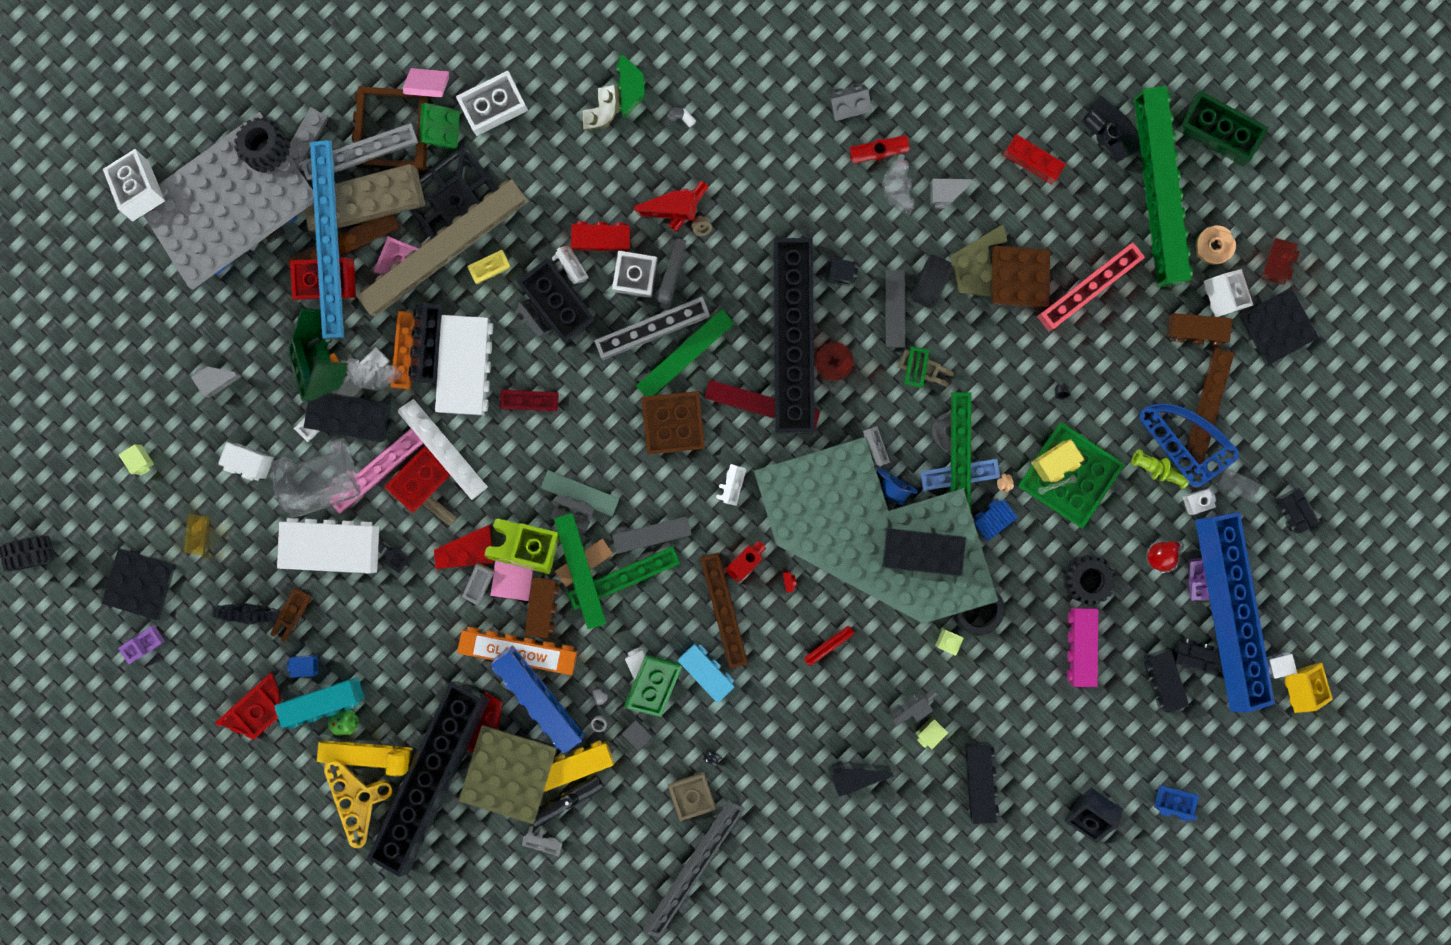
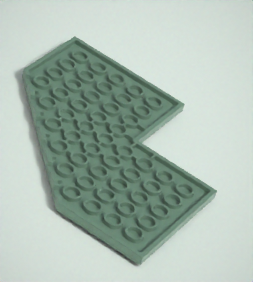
M866 437L754 471L777 546L921 623H927L998 601L964 489L888 511ZM886 528L966 537L962 576L883 568L882 560Z

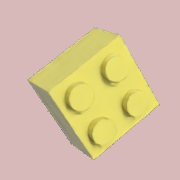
M1066 440L1031 463L1043 482H1057L1064 477L1063 473L1066 471L1072 472L1081 466L1080 462L1084 458L1072 440Z

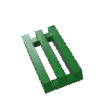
M910 347L903 385L923 388L930 353L929 349ZM914 351H917L913 378L911 382L909 381V377L912 366ZM922 352L925 354L921 371L920 382L916 383L920 357Z

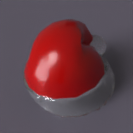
M1165 540L1152 543L1146 553L1148 565L1152 570L1160 573L1174 571L1179 565V551L1184 549V543L1181 541L1168 542Z

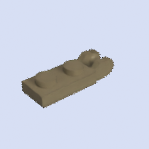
M905 349L897 367L906 371L908 362V350ZM915 353L913 354L912 366L910 371L911 374H913L914 372V366L917 355ZM922 356L920 357V363L917 374L918 377H921V371L924 357ZM928 359L925 380L947 388L949 383L937 378L936 375L939 371L946 376L952 377L954 372Z

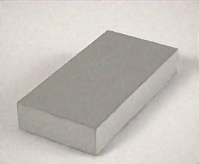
M477 563L461 598L479 606L495 570Z

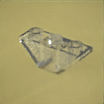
M899 155L883 177L882 186L884 199L907 216L911 215L912 209H915L914 199L910 198L909 190H912L911 179H907L906 171H909L908 160H904V155Z
M348 358V361L341 360V362L348 363L346 373L355 386L363 389L381 391L400 378L403 373L398 371L396 366L386 365L385 368L378 367L379 363L367 361L365 365L360 364L358 359Z

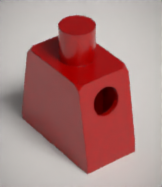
M759 540L752 547L748 545L724 570L737 583L742 581L763 559L760 555L766 550L765 545ZM746 556L751 558L750 562L746 560Z

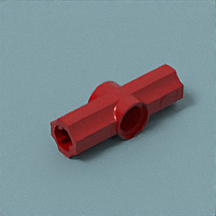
M906 135L885 140L877 139L871 143L849 147L852 164L870 160H882L885 157L910 151ZM882 146L884 153H877L874 147Z

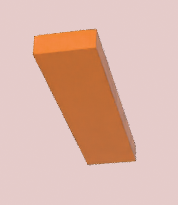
M398 311L391 388L411 390L412 382H410V377L408 376V369L412 359L410 357V348L413 346V338L411 337L415 321L413 319V312Z

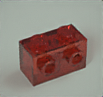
M1275 238L1261 279L1285 285L1286 280H1291L1294 269L1291 268L1292 262H1297L1300 251L1297 250L1298 244Z

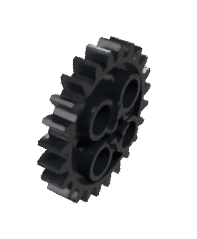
M249 603L217 605L213 607L212 611L213 618L243 624L277 621L279 614L278 609Z

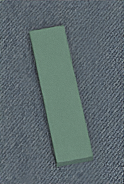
M549 470L541 486L542 489L557 495L570 496L576 502H586L595 510L613 516L620 499Z

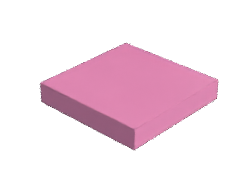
M411 68L403 86V94L442 97L449 80V71Z
M388 236L374 272L379 275L387 274L395 263L404 261L407 254L413 250L417 251L419 248Z
M495 561V572L490 596L529 601L534 571Z

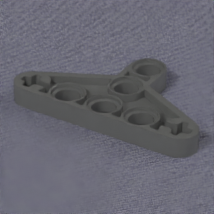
M676 239L658 297V301L661 302L660 308L667 310L671 308L686 240Z

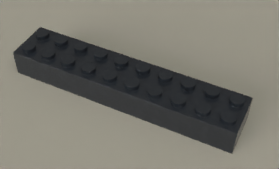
M774 238L775 434H813V238Z
M459 681L449 682L367 857L368 860L398 877L409 874L491 700L490 697Z

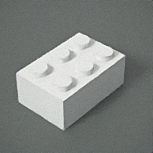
M509 71L456 96L476 136L528 111Z
M136 149L103 169L118 210L132 222L165 202L149 161Z

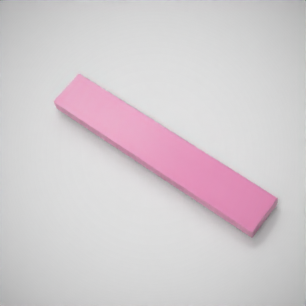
M409 429L327 500L339 514H342L424 443L412 429Z

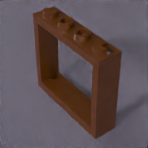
M358 86V92H355L354 96L357 109L353 113L355 130L352 131V142L356 143L363 140L366 95L419 99L417 139L419 142L421 104H431V96L403 94V89ZM416 144L415 162L372 159L355 166L393 169L410 164L416 167L418 171L425 172L428 144Z

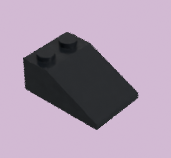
M842 761L831 764V768H828L839 797L894 776L890 767L884 765L854 762L842 763Z

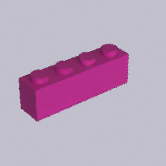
M1071 607V612H1068V623H1071V631H1068L1070 651L1067 653V660L1070 662V670L1067 671V680L1074 687H1097L1098 609Z

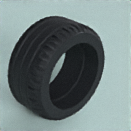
M936 255L928 257L911 296L913 302L930 309L935 307L952 270L950 261Z
M995 590L998 601L993 603V615L985 624L976 626L968 623L963 616V612L953 614L955 622L961 629L974 635H985L994 631L1002 622L1005 613V606L1001 595Z

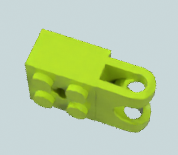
M502 519L494 520V529L506 535V541L500 547H487L484 555L488 559L550 574L560 540L558 532ZM538 546L539 549L536 552H532L531 549H535Z

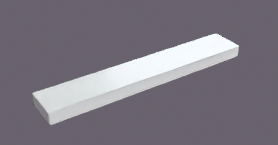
M375 347L344 378V384L332 393L355 397L390 360ZM304 418L294 429L309 442L319 431L303 428Z

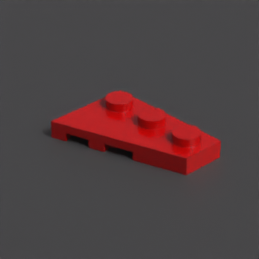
M487 525L435 549V568L441 569L476 565L477 563H494V560H490L484 555L487 547H493L491 526Z

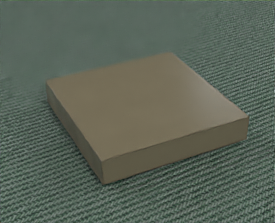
M705 772L668 784L680 822L716 810Z

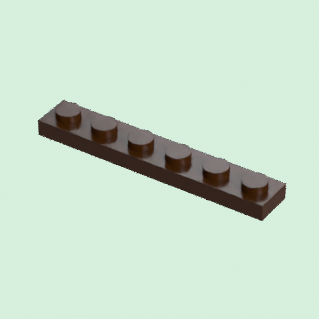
M392 214L369 220L339 234V257L401 229L395 215ZM317 245L288 258L289 265L290 261L317 259Z
M1218 348L1213 349L1196 410L1197 415L1207 420L1213 426L1215 425L1234 353ZM1193 423L1186 449L1198 464H1202L1205 461L1211 436Z

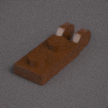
M294 587L279 613L278 620L270 635L275 637L279 633L281 626H285L287 629L281 637V641L285 643L292 630L297 626L313 596Z

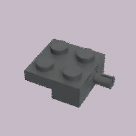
M934 688L925 695L920 693L916 695L914 693L906 699L907 702L902 706L898 704L890 710L889 717L896 727L911 716L918 722L933 711L928 703L938 693Z

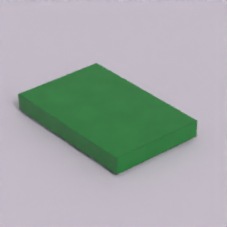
M645 655L626 700L625 708L661 717L682 665Z

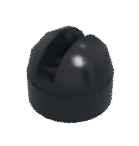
M1067 384L1056 385L1054 392L1057 399L1070 397L1071 392Z

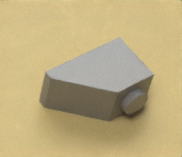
M932 179L930 182V205H935V208L938 209L947 208L971 185L972 179Z
M203 366L195 371L196 374L191 378L202 395L210 398L242 376L240 373Z

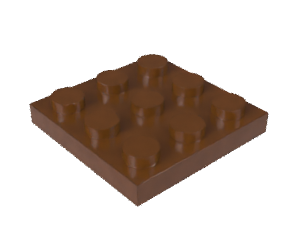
M994 246L992 251L991 304L1048 308L1050 295V250Z
M699 391L641 397L647 455L705 449Z

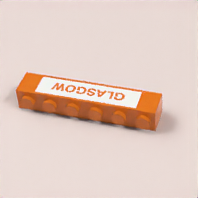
M467 627V629L461 631L457 654L494 660L496 656L513 645L531 668L567 675L574 673L578 650H573V646L562 645V647H557L555 643L543 641V644L536 643V639L527 637L524 640L517 639L516 635L505 634L504 637L499 636L496 631L487 630L486 633L479 632V628Z

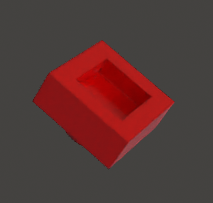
M790 571L783 572L786 592H793L794 587L797 586L795 575H791Z

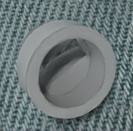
M604 689L592 691L597 706L607 701L608 695Z
M601 715L594 717L591 722L592 729L596 732H603L607 727L606 718Z

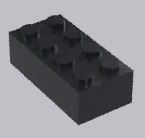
M548 258L516 281L566 345L597 322Z
M331 392L308 402L303 428L383 442L386 438L391 403Z
M886 528L882 567L962 576L966 537Z

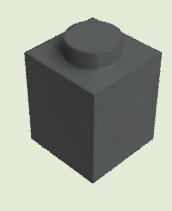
M638 718L622 733L638 751L641 748L646 749L652 743L651 738L653 734Z

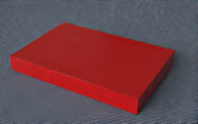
M424 446L384 488L413 514L451 475L432 452Z

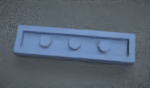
M997 459L971 463V483L1000 478ZM951 467L920 472L923 491L951 486Z

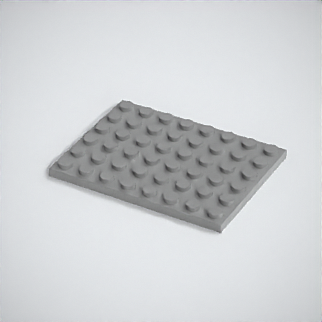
M258 112L249 120L254 121V118L257 117L261 120V118H264V116L260 112ZM242 125L158 184L165 202L143 215L182 278L192 290L314 203L313 189L290 155H286L285 158L287 160L285 163L282 161L279 168L275 167L274 171L270 172L267 170L265 173L255 171L237 155V151L234 148L236 145L234 139L238 137L236 133L241 130L240 127ZM268 139L261 142L256 151L265 147Z

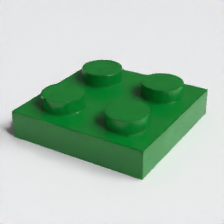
M428 103L421 104L419 143L457 149L460 110Z

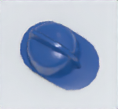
M880 467L877 468V471L884 477L882 492L888 500L902 505L911 493L916 494L918 492L913 486L899 480L888 471Z

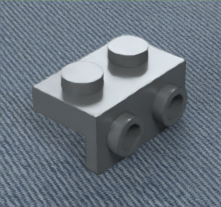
M853 84L851 88L844 90L843 88L834 89L832 93L828 94L835 121L872 112L869 91L865 84Z
M557 495L551 519L554 520L556 517L573 513L578 530L586 532L593 517L594 508L586 502H576L570 496Z

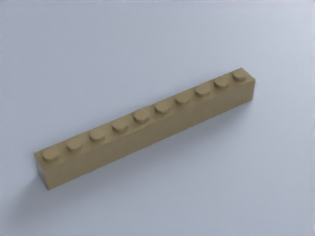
M512 179L501 183L497 191L488 193L481 203L472 205L468 209L469 212L464 216L456 217L452 221V225L448 228L440 229L437 232V236L433 239L424 241L420 249L411 251L407 254L404 261L395 263L391 267V271L387 274L379 275L375 279L376 282L371 286L363 287L357 298L368 313L374 317L378 316L528 203V199Z

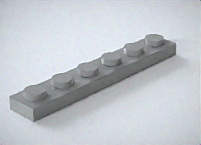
M410 123L333 150L334 173L418 144L413 125ZM310 158L301 162L307 181H312Z

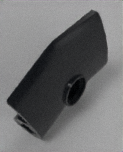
M1103 96L1098 97L1081 123L1096 135L1099 144L1107 147L1117 164L1140 150L1139 136L1123 113Z

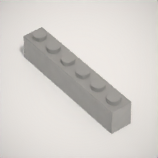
M700 297L594 341L601 359L605 360L710 317L703 297Z

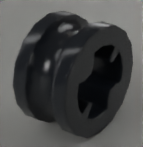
M706 750L707 755L703 757V760L718 766V761L722 759V756L713 751Z

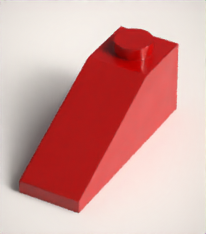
M681 189V191H672L636 205L634 210L639 216L694 221L698 198L692 190Z

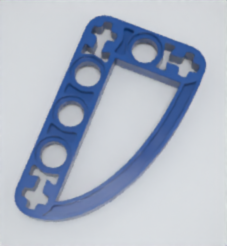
M1155 404L1141 411L1139 419L1142 425L1193 487L1203 486L1235 463L1239 457L1237 448L1222 432L1190 410L1171 404ZM1144 413H1152V420L1154 421V423H1156L1157 420L1160 423L1155 424V426L1151 429L1149 426H1152V423L1149 419L1146 421L1144 420ZM1158 413L1174 414L1191 421L1213 437L1223 449L1199 465ZM1163 427L1166 430V435L1158 437L1155 434V429ZM1171 442L1176 443L1178 451L1174 453L1168 451L1167 445ZM1225 451H1232L1234 453L1233 459L1227 458L1223 462L1226 465L1223 466L1220 459L1226 455ZM1181 458H1188L1191 464L1189 467L1183 468L1180 466L1179 460ZM1209 462H1216L1219 465L1218 471L1211 472L1207 466ZM1193 466L1196 467V469H1194L1193 472L1196 475L1200 474L1202 476L1200 479V483L1198 481L1194 482L1192 480L1194 478V475L1191 472L1189 473V475L1186 474V472L1190 471L1193 468Z

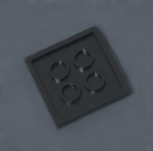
M1292 287L1239 315L1266 366L1319 338Z
M118 548L101 604L159 620L176 564Z

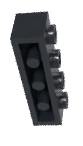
M416 304L413 310V319L415 321L411 331L413 346L410 348V357L412 359L408 369L410 382L436 383L442 305Z

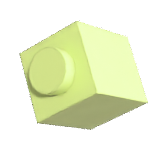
M134 444L119 454L131 474H139L141 476L150 470L149 467L154 465L142 445Z
M943 628L935 646L956 656L963 637Z
M931 717L916 732L919 737L917 741L924 748L929 746L933 749L948 732Z

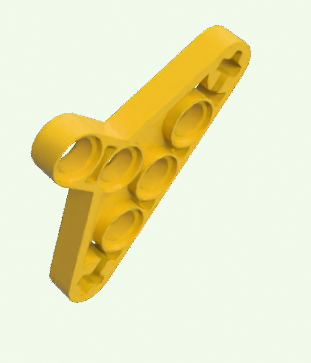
M329 759L324 765V771L347 839L353 848H361L367 840L372 804L383 801L391 796V784L386 780H380L366 785L338 759ZM332 764L337 767L336 772L338 776L335 778L332 770H329ZM338 781L345 784V787L340 791L334 789V784ZM385 785L389 790L386 794H379L378 788ZM362 792L370 794L367 801L359 800V795ZM343 799H349L351 805L347 808H342L340 802ZM353 816L357 819V822L351 826L346 824V819ZM356 829L358 836L361 837L359 842L353 840L355 838L353 831Z

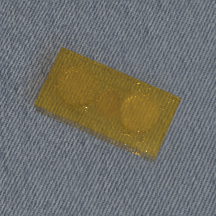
M188 514L183 553L205 555L209 516Z

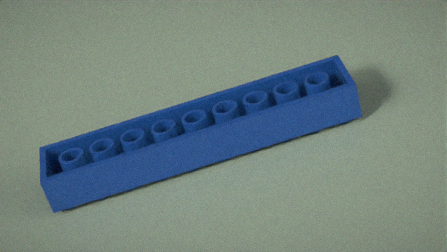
M1240 512L1197 519L1195 522L1230 712H1251L1275 704Z

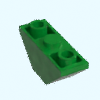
M619 55L620 61L616 62V72L620 73V81H617L618 92H621L619 112H622L623 117H627L645 98L644 75L624 55Z

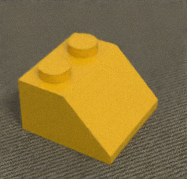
M1322 663L1296 669L1297 673L1284 676V683L1290 695V704L1295 713L1317 711L1333 700Z

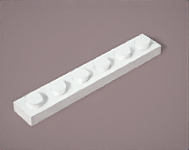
M414 399L399 408L397 412L471 500L488 488Z

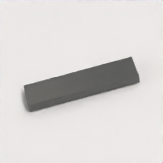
M905 270L885 271V348H905Z
M686 516L614 534L612 537L616 553L618 554L692 534Z

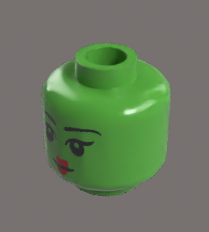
M341 710L328 719L329 730L335 735H350L355 732L356 727L359 725L358 716L352 710Z

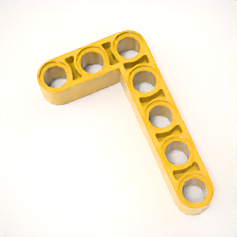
M318 741L317 762L326 763L327 760L334 758L344 765L386 768V775L402 776L408 772L411 766L413 748Z

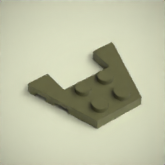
M1004 225L997 227L950 256L958 294L991 296L992 263L988 247L1007 243Z

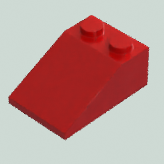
M339 258L342 299L356 298L354 259ZM318 259L290 261L292 300H319Z

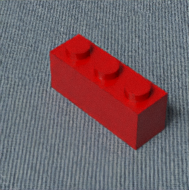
M1017 134L1013 137L1002 155L1051 185L1057 180L1066 165Z
M577 221V224H572V250L630 252L631 228L627 226V223L617 222L615 225H607V222H596V225H588V222Z

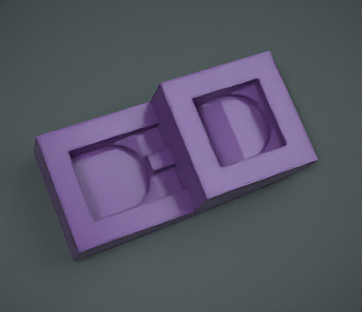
M1202 558L1188 559L1191 600L1210 599Z
M154 625L118 649L127 663L131 664L164 643L165 640Z

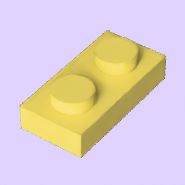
M503 250L467 266L476 284L511 268Z

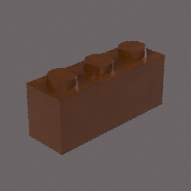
M1173 313L1169 315L1167 338H1171L1173 342L1178 343L1192 340V344L1211 342L1212 346H1223V343L1230 342L1232 318Z
M532 577L525 628L526 636L549 638L550 634L554 633L555 623L552 622V617L557 612V603L554 602L555 596H559L560 584H557V579Z

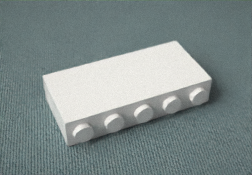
M442 315L435 412L485 415V411H488V400H485L486 392H489L490 382L487 381V373H490L491 370L488 354L492 352V342H489V336L493 334V323H490L489 318Z
M287 518L286 522H279L278 569L377 573L379 526H372L373 522H361V525H354V521H342V524H335V520H323V523H317V519H305V522H298V518Z

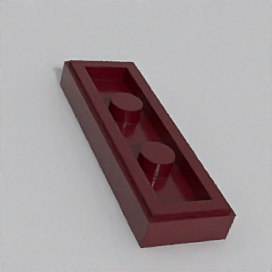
M501 389L500 409L558 412L559 392Z

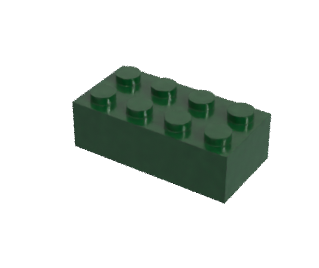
M1200 90L1193 96L1176 130L1244 166L1252 160L1269 127Z

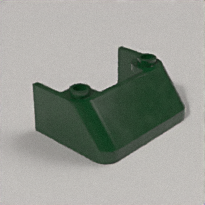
M301 308L289 343V358L302 401L311 402L339 389L344 384V376L348 368V363L331 362L327 347L331 343L332 338H322L321 309Z

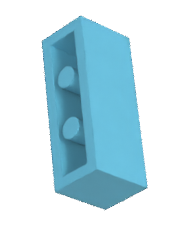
M694 643L678 658V662L718 703L734 688L733 682L735 680L727 672L724 674L719 669L721 665L714 658L710 660L706 655L708 651L701 644L697 646Z

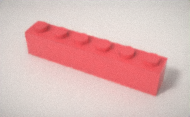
M1134 243L1129 244L1037 316L1048 331L1053 330L1145 258Z

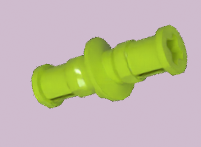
M1138 449L1132 457L1131 464L1133 466L1138 465L1146 471L1152 472L1151 478L1154 480L1159 476L1160 482L1167 480L1179 485L1181 489L1186 488L1189 484L1180 471L1171 466L1168 458H1163L1159 461L1155 457L1144 454L1141 449Z

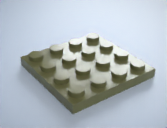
M482 725L459 802L534 824L557 747Z

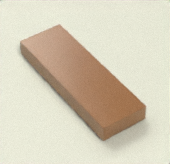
M603 538L585 550L590 570L613 555V552ZM567 563L555 571L565 587L573 582Z

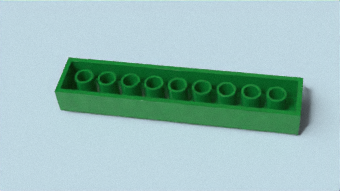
M1167 86L1145 88L1134 97L1157 288L1181 285L1190 281L1193 275L1192 266L1189 265L1188 259L1190 257V248L1186 243L1188 230L1187 227H1184L1185 209L1181 203L1183 191L1179 187L1181 174L1176 164V161H1178V151L1174 148L1176 134L1172 130L1171 124L1173 122V112L1169 108L1171 94L1167 92Z

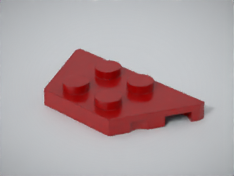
M272 672L219 718L215 724L229 728L235 733L244 734L245 737L253 740L261 735L278 719L274 706L282 703L275 674Z

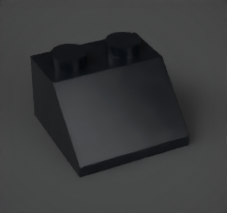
M1090 788L1080 796L1064 822L1097 843L1118 827L1123 809L1093 788Z

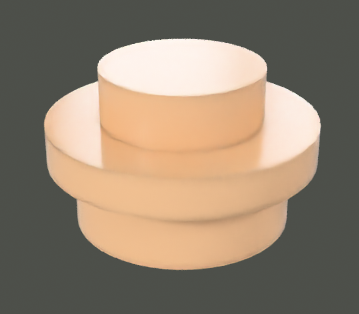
M1000 474V478L997 479L999 490H1002L1003 493H1008L1013 489L1014 483L1010 475Z

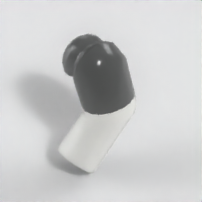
M671 108L667 114V118L670 121L682 119L689 128L696 123L691 114L683 108Z

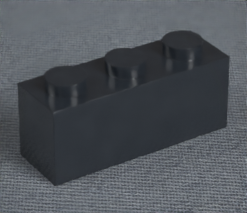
M1163 649L1145 655L1144 667L1147 672H1150L1152 678L1150 685L1153 691L1157 693L1156 703L1158 708L1166 713L1188 707L1189 703L1172 651Z

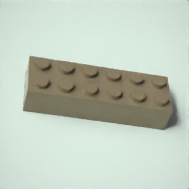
M410 164L335 184L337 229L426 206L418 169ZM313 203L304 209L308 230L316 233Z

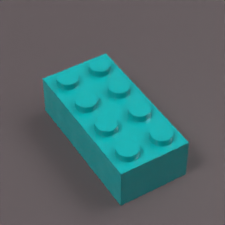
M355 677L286 700L274 707L281 728L288 726L290 730L306 723L305 720H307V723H311L324 717L323 714L329 717L337 714L342 708L345 711L361 705L360 701L365 699L359 678Z

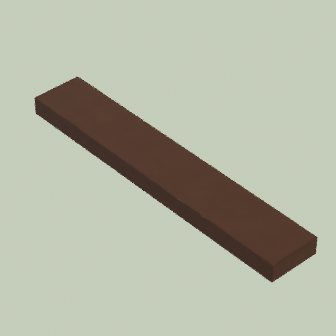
M719 552L702 556L700 560L729 668L733 669L748 665Z

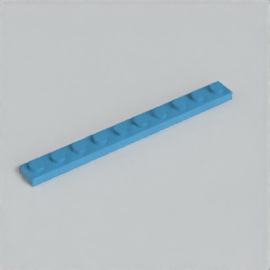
M329 140L310 142L322 338H344L332 142Z

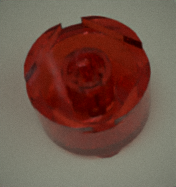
M830 342L823 345L814 358V369L817 375L823 380L832 383L846 378L854 364L850 349L843 343ZM831 358L838 360L836 367L829 365Z

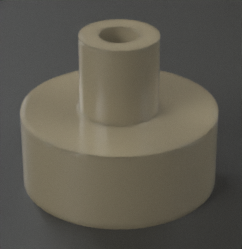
M697 216L692 222L694 234L697 236H705L712 230L710 219L707 217Z

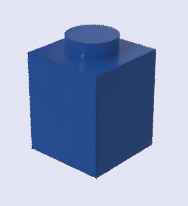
M318 655L290 657L287 662V671L290 673V677L317 675Z

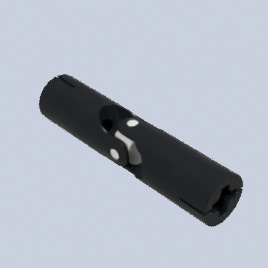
M597 774L591 776L561 794L559 798L552 799L540 806L534 826L539 828L559 816L565 809H571L605 789ZM569 794H576L579 798L572 802V797Z

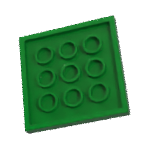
M1059 422L1036 458L1062 441L1072 440L1084 458L1080 462L1081 466L1072 472L1066 471L1063 473L1064 477L1057 482H1043L1031 464L1017 487L1083 529L1125 464L1062 422Z

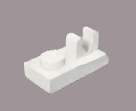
M569 245L557 249L552 259L553 261L558 259L561 261V265L557 268L559 270L565 269L567 277L573 284L584 282L589 278Z
M731 464L726 475V485H719L720 488L724 489L723 495H717L716 498L724 500V503L736 506L746 469Z

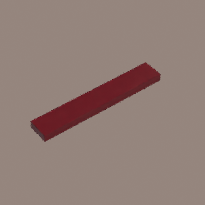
M709 380L704 399L774 418V398ZM814 409V430H816V426H817V423H818L819 415H820V412H821V411H818V410H815V409Z

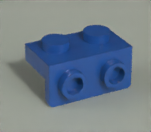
M1159 784L1154 807L1159 810L1161 815L1171 817V814L1178 815V819L1190 822V819L1197 820L1195 810L1199 795Z

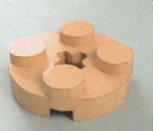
M1218 225L1204 229L1198 235L1195 242L1196 256L1210 265L1222 264L1230 259L1236 249V242L1230 230ZM1215 240L1220 245V248L1216 250L1211 246V243L1215 242Z

